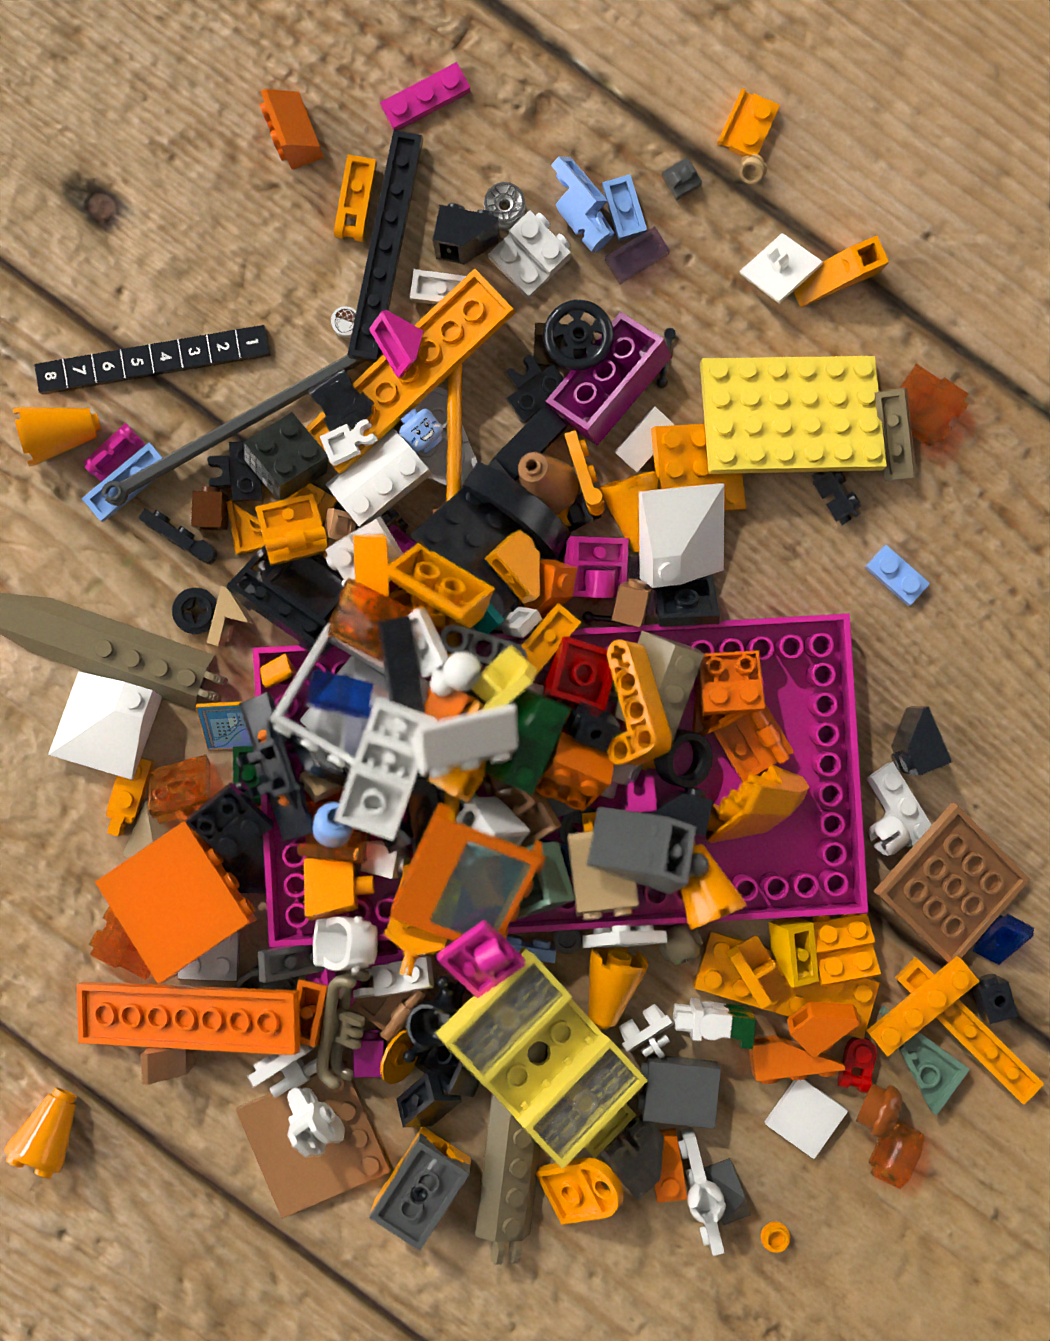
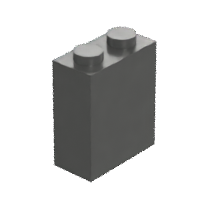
M656 1054L647 1056L646 1063H641L640 1072L648 1081L644 1084L643 1092H638L637 1110L641 1111L643 1121L715 1129L721 1074L718 1062L666 1055L660 1059Z

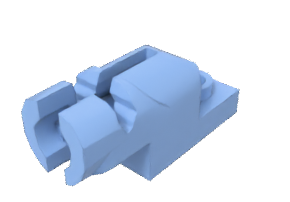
M558 156L551 166L557 172L556 178L565 187L570 188L559 199L556 207L576 235L584 234L582 242L592 253L594 250L598 252L608 244L615 234L602 212L599 211L608 200L571 157Z

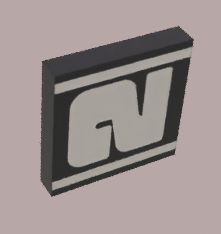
M291 733L289 737L290 742L306 771L345 788L350 771L346 767L341 768L327 760L329 754L318 749L315 753L300 744L302 739Z

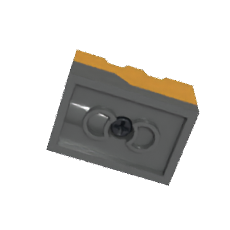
M421 1127L405 1155L396 1165L392 1175L374 1199L369 1218L420 1251L469 1176L471 1157L427 1128Z

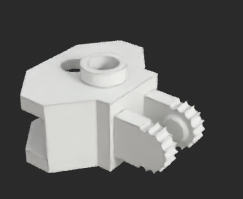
M300 1087L291 1088L287 1094L288 1102H290L289 1106L293 1112V1115L288 1118L290 1122L288 1137L291 1144L304 1157L321 1156L325 1152L326 1144H337L344 1140L345 1127L341 1119L326 1102H318L312 1089L304 1087L303 1089Z

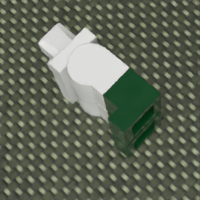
M690 998V1005L674 1003L673 1023H675V1030L689 1032L692 1040L701 1041L702 1036L708 1040H717L721 1037L736 1039L740 1048L753 1050L756 1018L749 1006L717 1002L701 1003L697 998Z

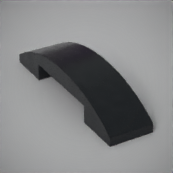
M477 462L462 484L463 488L484 504L491 502L534 536L532 539L534 543L554 558L558 556L571 535L558 516L535 495L508 476L484 463Z

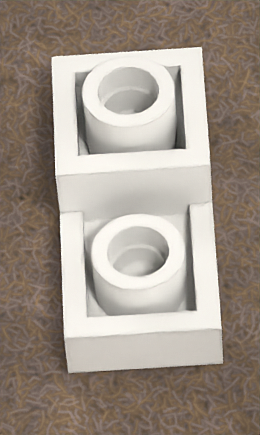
M654 406L635 426V430L615 450V453L638 472L653 455L651 428L675 424Z

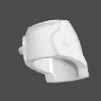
M330 917L316 920L313 937V961L315 966H323L331 970L352 969V972H359V968L368 967L370 964L375 963L378 946L377 926L363 921L362 917Z

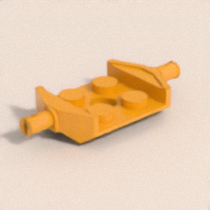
M410 864L403 866V875L400 885ZM452 873L430 918L431 921L449 928L452 925L463 884L461 879L454 873ZM390 918L388 928L384 933L404 951L403 954L405 956L399 973L411 977L416 958H419L420 955L440 952L446 947L448 940L393 918Z

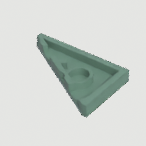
M883 1006L879 1012L883 1017L890 1010ZM917 1032L898 1049L929 1109L937 1115L970 1069L922 1033Z

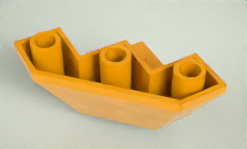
M770 764L767 772H763L761 776L750 773L747 782H742L738 791L731 789L728 797L722 799L720 806L713 804L705 836L706 840L714 843L768 832L790 816L802 803L809 785L803 776Z

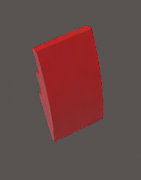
M563 636L545 680L542 695L569 706L571 710L561 731L571 735L567 728L568 718L571 712L577 709L580 701L605 711L613 676L607 658V649L567 636Z

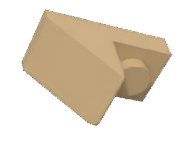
M221 586L207 643L225 647V643L231 640L233 634L232 619L254 624L244 606L225 586Z

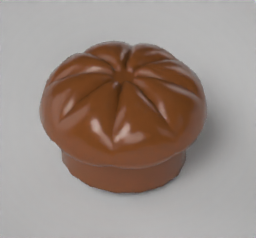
M872 1084L861 1106L856 1122L871 1128V1134L874 1137L882 1138L888 1136L893 1131L902 1108L903 1101L899 1090L893 1085H888L887 1089Z

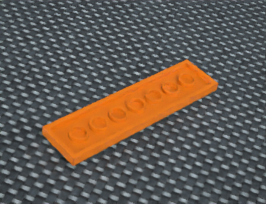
M81 982L76 984L78 1043L296 1055L300 1052L299 991L105 982Z

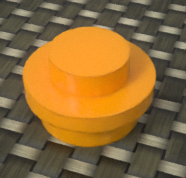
M772 1221L767 1223L762 1228L760 1234L763 1246L770 1252H782L790 1243V1232L781 1222Z

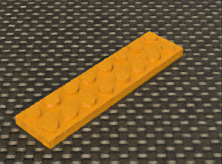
M476 269L471 271L414 325L423 330L416 360L403 377L397 378L383 354L352 383L360 394L364 392L374 402L371 406L372 414L366 419L371 423L372 427L367 428L363 432V436L366 437L374 434L378 440L372 445H359L358 448L361 454L336 466L332 465L339 474H342L401 421L402 417L415 408L515 314L514 309ZM323 411L306 429L325 450L320 436L329 433L323 420L326 417Z

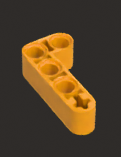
M616 640L610 644L607 658L628 731L612 740L608 747V756L615 764L638 766L668 752L671 748L672 736L645 647L638 643Z

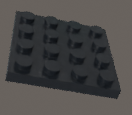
M496 459L488 464V466L511 478ZM462 487L410 534L417 544H421L430 552L439 554L495 588L490 603L501 616L519 599L485 558L507 536L518 530L527 534L531 539L534 536L491 502L484 504ZM534 543V547L540 552V559L559 561L566 554V543L556 558Z

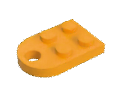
M584 1157L571 1160L563 1169L557 1163L543 1165L535 1172L561 1225L610 1217L621 1206L624 1199L623 1186L617 1174L607 1164L595 1158ZM602 1182L606 1183L609 1186L610 1190L605 1188Z

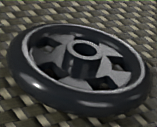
M570 300L557 306L548 316L543 329L544 346L549 356L566 369L575 371L591 369L608 356L614 341L613 325L607 313L597 304L587 300ZM584 313H588L595 318L591 326L586 321L581 320ZM569 314L573 321L564 328L559 321ZM575 330H582L584 336L581 339H577L573 336V332ZM594 332L602 334L600 346L591 344ZM563 335L564 341L568 346L559 349L555 338ZM586 349V358H574L573 350Z

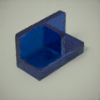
M315 669L311 674L304 706L365 720L370 718L372 705H369L373 683L350 678L348 674L338 675Z

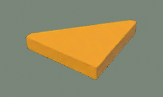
M226 501L236 555L258 552L265 545L258 519L232 501Z

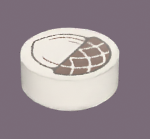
M343 306L336 309L332 314L331 325L335 333L340 337L351 338L356 315L355 309Z

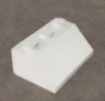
M393 428L342 474L338 473L325 485L361 528L380 517L428 478L431 473L409 444Z
M514 704L419 725L412 738V743L421 776L430 774L431 778H439L450 774L449 769L461 767L462 771H467L479 767L482 761L491 759L492 763L495 764L509 760L510 755L518 748Z

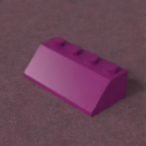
M622 312L612 321L614 341L608 356L591 369L582 371L571 370L545 401L576 432L596 446L600 444L672 358L668 346L662 337ZM602 334L593 345L600 346Z

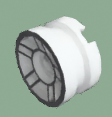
M500 182L488 189L484 199V208L494 213V216L499 217V230H510L524 216L525 198L518 186L510 182ZM502 202H506V205L510 207L508 210L500 209Z

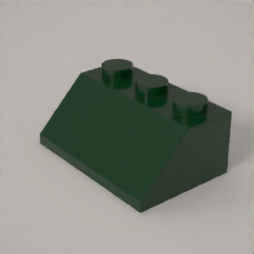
M525 688L508 704H514L518 748L510 755V759L507 761L493 764L491 759L486 760L485 772L503 783L533 795L571 709L567 705Z

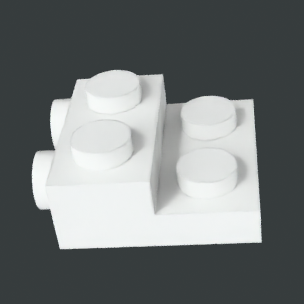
M530 210L509 230V235L488 254V258L528 299L570 260L571 252L568 250L571 246L567 239L560 233L555 236L548 229L550 227L548 220L541 213L534 215Z
M381 517L376 518L325 549L328 554L326 555L328 565L333 570L338 569L344 579L342 581L343 589L348 595H354L355 598L359 596H356L353 535L383 533L387 537L388 565L403 555V552Z

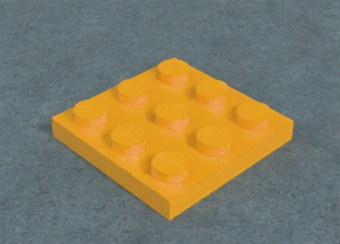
M705 424L655 426L651 428L658 490L723 483L724 512L746 509L742 473H708Z

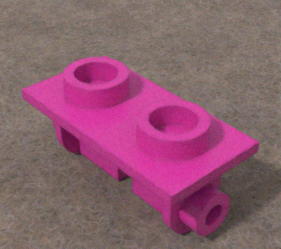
M125 423L83 463L86 465V470L102 482L146 444Z

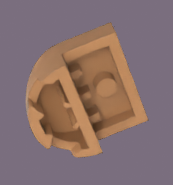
M510 787L499 791L494 796L499 798L529 828L530 832L519 845L520 847L526 848L533 845L536 840L540 841L562 827L546 797L534 791L533 795L515 787Z

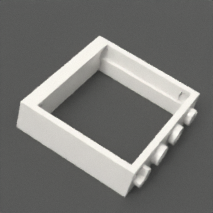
M329 622L271 716L270 721L275 723L273 728L283 735L290 737L291 733L300 737L302 739L300 744L315 753L320 749L329 754L327 760L341 768L345 764L352 767L355 761L354 756L284 716L328 641L385 675L382 653ZM419 676L424 705L427 700L426 694L430 688V682Z

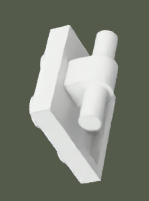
M300 1044V1052L296 1055L279 1056V1054H272L254 1065L256 1071L250 1074L248 1078L253 1087L281 1070L285 1078L270 1087L272 1095L277 1098L291 1088L300 1087L311 1079V1075L317 1072V1058L304 1065L301 1057L319 1045L312 1047Z

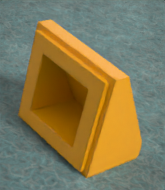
M286 654L260 668L262 683L265 687H274L295 675L296 670Z

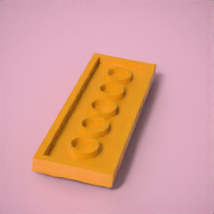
M709 930L693 984L694 989L760 1008L726 954L728 950L744 940ZM765 947L769 956L777 965V969L787 983V986L768 997L772 1004L763 1008L764 1010L790 1017L810 1001L853 1004L857 1009L861 1024L850 1035L864 1039L880 985L879 981L867 978L822 987L818 981L793 988L787 981L771 948Z

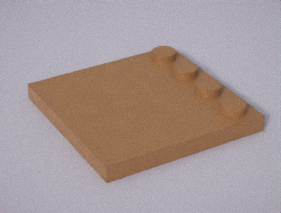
M951 803L873 892L946 963H949L956 956L962 958L1031 879L958 805Z
M343 1061L344 1065L348 1068L346 1061ZM332 1066L329 1067L331 1074L341 1081V1086L338 1089L334 1090L326 1086L319 1078L318 1073L311 1075V1079L300 1086L301 1089L303 1087L312 1089L318 1102H326L341 1119L345 1127L344 1140L337 1144H326L325 1152L321 1156L304 1157L291 1144L288 1137L290 1127L288 1118L293 1115L287 1098V1094L291 1089L277 1098L272 1093H268L240 1105L236 1109L282 1219L391 1171L389 1161L354 1079L351 1081L342 1079L335 1073Z

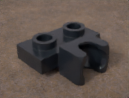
M529 354L523 359V364L526 367L525 375H519L513 368L505 371L506 377L517 390L507 397L506 401L522 423L547 404L545 401L564 380L554 363L541 372L542 370Z
M244 441L229 442L230 457L226 455L209 456L207 458L210 467L222 470L221 476L209 479L210 487H218L220 489L232 487L233 502L262 501L261 480L244 460Z

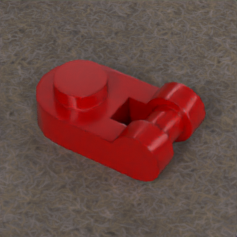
M852 1037L847 1042L842 1058L845 1070L839 1071L838 1086L847 1089L849 1086L856 1087L859 1092L868 1093L872 1084L871 1077L877 1057L876 1047L868 1038ZM853 1066L861 1068L859 1076L851 1073Z

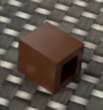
M204 486L202 491H192L191 527L197 530L227 531L228 509L226 501H228V496L220 492V488Z

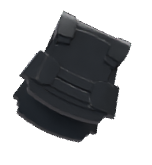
M344 367L317 387L314 386L308 390L316 403L322 407L326 415L323 420L329 432L345 424L352 430L358 422L366 420L372 414L371 406L374 402L364 392L360 394L354 388Z

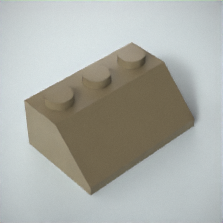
M642 630L638 644L643 645L647 651L673 740L704 654L697 648ZM618 697L612 715L625 721Z

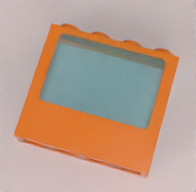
M438 803L395 895L390 918L453 941L485 919L506 940L508 934L507 926L510 921L515 922L520 911L519 903L522 897H528L532 888L533 880L531 879L534 873L539 874L543 868L545 856L542 855V842L536 840L532 850L525 849L449 820L450 807Z

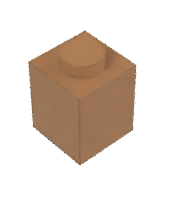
M629 579L628 582L624 581L619 585L612 620L642 627L646 621L653 588L646 587V582L638 579Z

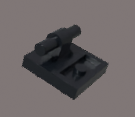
M243 780L236 784L230 782L190 814L185 822L227 862H230L268 832L274 823L244 794L249 787Z

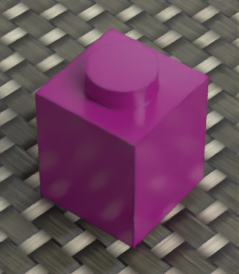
M363 1030V1036L358 1038L362 1041L361 1048L354 1049V1077H382L380 1068L386 1048V1040L382 1038L378 1030Z

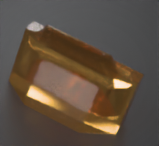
M897 1121L893 1131L888 1136L879 1138L868 1161L872 1166L870 1172L872 1176L901 1189L910 1180L922 1154L924 1134Z

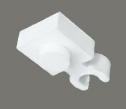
M368 420L358 422L354 430H351L345 424L320 436L332 465L336 466L361 454L358 448L359 445H372L378 440L374 434L366 437L363 436V432L367 428L372 427Z
M517 607L513 612L508 609L502 615L505 620L495 630H502L505 635L523 638L534 630V627L542 618L536 609Z

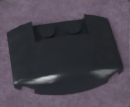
M265 545L235 575L226 587L248 611L253 609L299 641L298 646L311 651L329 622L341 629L338 620L339 604L345 599H355L354 595H348L343 589L342 581L344 579L338 569H331L326 559L320 554L271 566ZM328 641L320 655L325 656L334 644Z

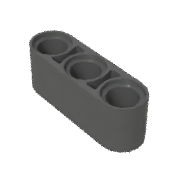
M459 625L448 626L441 634V642L449 654L467 652L474 655L479 663L488 666L508 646H513L527 659L526 651L520 645ZM460 633L464 637L462 645L457 648L448 646L447 639L449 635ZM482 642H488L493 646V652L485 658L476 654V648Z

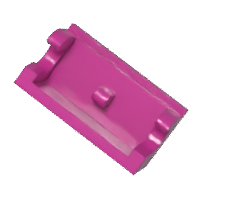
M649 773L640 774L639 783L641 788L638 785L634 786L633 782L623 785L624 802H621L623 810L631 812L657 810L654 777Z

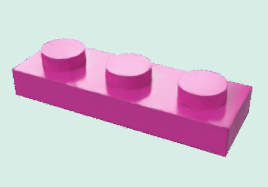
M456 62L381 101L380 106L392 129L399 131L471 93V89Z

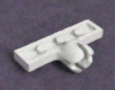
M894 762L886 763L866 779L885 809L884 817L870 826L868 832L869 840L873 841L879 836L881 840L874 845V848L879 853L888 856L894 855L905 846L911 849L932 824L897 770Z
M693 1128L682 1129L683 1140L678 1141L682 1159L688 1158L690 1169L685 1170L690 1188L687 1196L688 1205L693 1217L699 1222L704 1223V1227L699 1228L703 1245L710 1246L713 1256L723 1254L724 1249L717 1221L723 1216L726 1208L724 1196L715 1183L706 1179Z

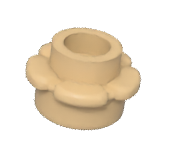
M760 155L745 156L740 161L741 168L739 172L744 182L755 184L761 181L762 177L767 174L768 166L763 162L764 159Z

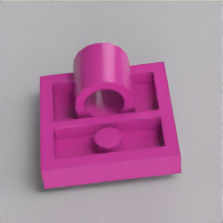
M569 536L568 565L577 567L573 597H617L619 585L624 581L627 582L629 538Z
M485 919L438 953L437 959L477 998L525 966V958Z

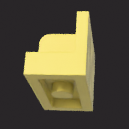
M508 646L481 672L478 682L471 688L485 702L481 711L508 705L533 682L537 669L513 646Z

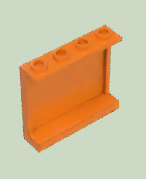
M183 821L95 881L158 984L170 980L178 974L177 972L246 925L257 920L254 916L255 908L246 897L243 899L237 889L239 888L237 879L232 873H227L221 864L223 862L222 856L187 825L186 821Z

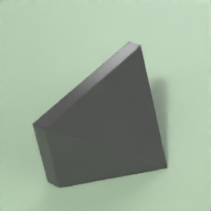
M730 1158L704 1167L707 1181L715 1183L724 1196L726 1208L721 1217L723 1225L750 1216L744 1193Z

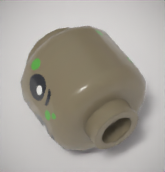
M681 923L662 930L666 931L667 943H661L659 947L666 961L671 960L672 963L680 965L700 955L699 945L703 944L704 941L698 928L691 930L688 923Z

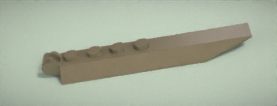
M0 593V634L31 653L96 676L153 690L161 695L162 699L196 710L199 696L220 702L222 699V695L218 692L203 689L206 678L220 685H226L228 682V678L209 671L208 668L215 658L213 654L53 598Z
M544 1042L532 1044L528 1050L529 1061L531 1063H542L548 1056V1045ZM492 1094L475 1236L492 1241L491 1260L493 1265H501L503 1263L505 1253L503 1242L508 1241V1259L510 1264H519L522 1253L521 1241L531 1233L537 1183L535 1172L539 1166L541 1146Z

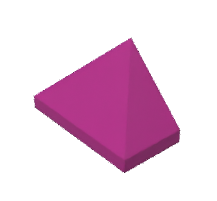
M384 310L381 311L369 330L397 378H401L416 360L423 330Z

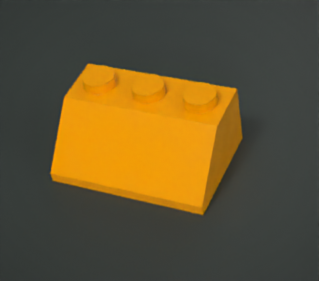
M419 543L386 566L384 571L395 584L405 589L408 593L418 597L432 608L439 610L468 629L484 617L495 589L439 554L430 552Z

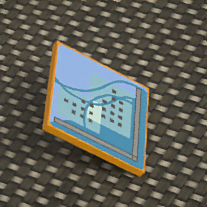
M241 702L196 704L207 750L233 749V747L252 746L239 706Z

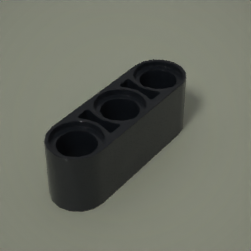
M546 404L491 461L496 459L511 478L516 481L519 478L518 466L520 460L528 453L537 452L543 454L564 432L568 424Z

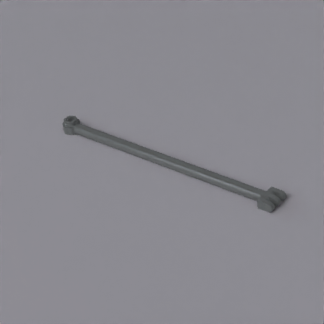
M348 355L340 358L121 482H107L102 488V496L111 505L120 506L124 504L128 494L309 394L308 390L314 386L317 387L338 373L337 371L342 367L348 372L366 361L351 359ZM116 487L118 494L115 497L108 496L109 490Z

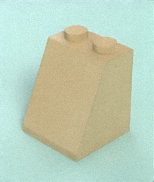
M593 832L569 834L568 852L577 916L583 915L584 920H594L602 918V913L614 912V916L631 915L632 909H637L638 907L636 882L586 866Z

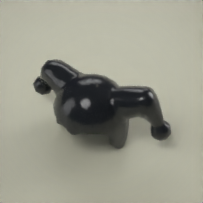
M446 975L439 976L437 979V985L441 988L437 997L417 1006L408 1016L407 1033L414 1046L411 1050L403 1053V1059L407 1063L415 1061L416 1056L430 1052L433 1048L446 1046L436 1032L457 1012L454 1006L457 986Z

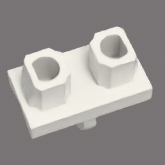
M654 1004L642 1012L650 1025L649 1027L640 1031L634 1020L630 1019L620 1025L619 1029L625 1040L622 1044L627 1052L629 1051L630 1053L649 1041L650 1044L641 1049L643 1055L647 1057L656 1052L661 1059L665 1056L661 1047L668 1044L670 1040L666 1034L657 1040L655 1037L673 1026L674 1023L668 1015L665 1016L659 1007Z

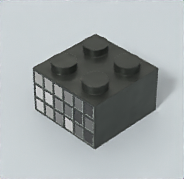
M293 412L243 442L244 460L278 501L285 500L327 473L329 459L327 453Z

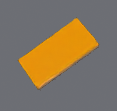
M383 533L353 535L356 596L389 597L388 575L384 572L386 566H388L387 537Z

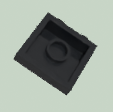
M713 575L680 585L653 588L655 614L658 616L659 627L714 625L720 623V612Z

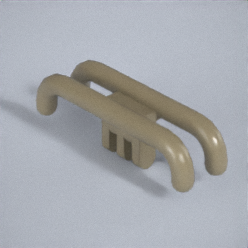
M359 968V972H352V969H350L345 975L342 974L334 977L327 989L317 1056V1073L321 1081L334 1090L341 1086V1081L332 1075L329 1070V1056L332 1068L339 1077L346 1081H351L354 1078V1071L347 1068L343 1063L342 1053L344 1045L352 1049L361 1048L362 1041L358 1038L363 1036V1029L360 1027L364 1026L365 1018L350 1012L349 1006L352 988L356 985V980L367 981L370 977L369 972L363 968Z

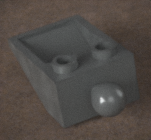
M605 807L597 808L586 866L671 894L687 885L689 875L695 878L703 877L709 870V861L701 853L692 854L696 831L695 826L664 816Z

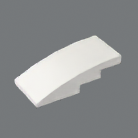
M378 697L376 698L334 821L392 841L394 840L419 770L412 738L419 725L435 722V717Z

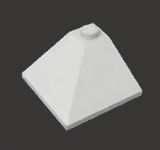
M723 483L639 492L640 579L652 588L680 585L724 570Z
M351 656L301 717L300 721L312 733L356 758L376 698L389 701L385 675L356 657ZM345 764L344 767L351 770V767Z
M78 671L48 755L133 780L162 696L147 688Z

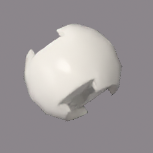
M467 652L455 653L447 660L443 667L444 678L449 686L457 691L470 690L481 677V665L472 654Z

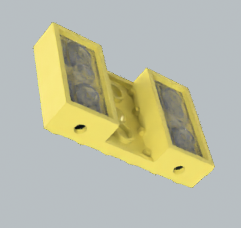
M522 947L518 952L525 958V966L481 997L477 998L474 995L436 1034L563 1169L584 1147L594 1158L607 1147L636 1116L626 1103L648 1080L614 1042L598 1029L532 952ZM536 1042H544L548 1045V1056L542 1063H531L528 1059V1050Z

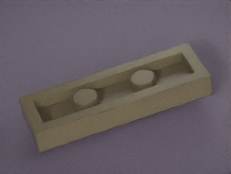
M907 388L876 392L877 417L882 422L887 465L883 470L884 480L914 478L917 474Z

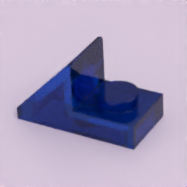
M1008 913L1005 916L999 915L976 941L973 952L1000 965L1033 937L1034 927Z

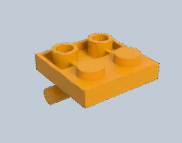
M314 493L255 507L271 566L326 553L325 549L328 548L324 526H322Z

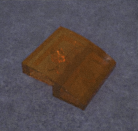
M348 578L343 584L338 607L332 613L327 635L382 662L377 621L398 618L402 604Z

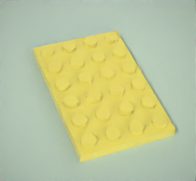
M875 356L702 358L700 372L709 474L880 471L886 468L883 428L881 420L877 417L875 393L879 392Z

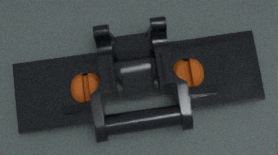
M268 692L239 703L254 752L238 757L236 761L238 767L255 765L260 781L254 787L246 790L248 798L268 793L283 841L313 833V820L302 787H305L304 781L297 782L285 742L289 741L290 738L276 731L273 728L275 723L270 721L271 716L276 710L273 697Z

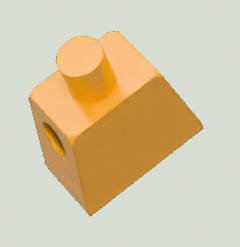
M304 859L305 917L310 921L357 910L358 895L374 894L373 875L357 877L356 866L352 862Z

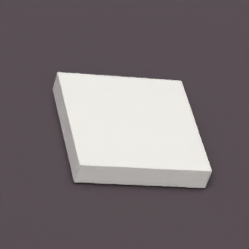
M806 1079L793 1080L764 1122L779 1135L815 1159L848 1110Z

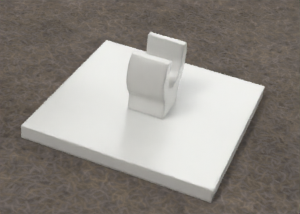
M782 233L740 271V275L780 304L819 269L823 262Z

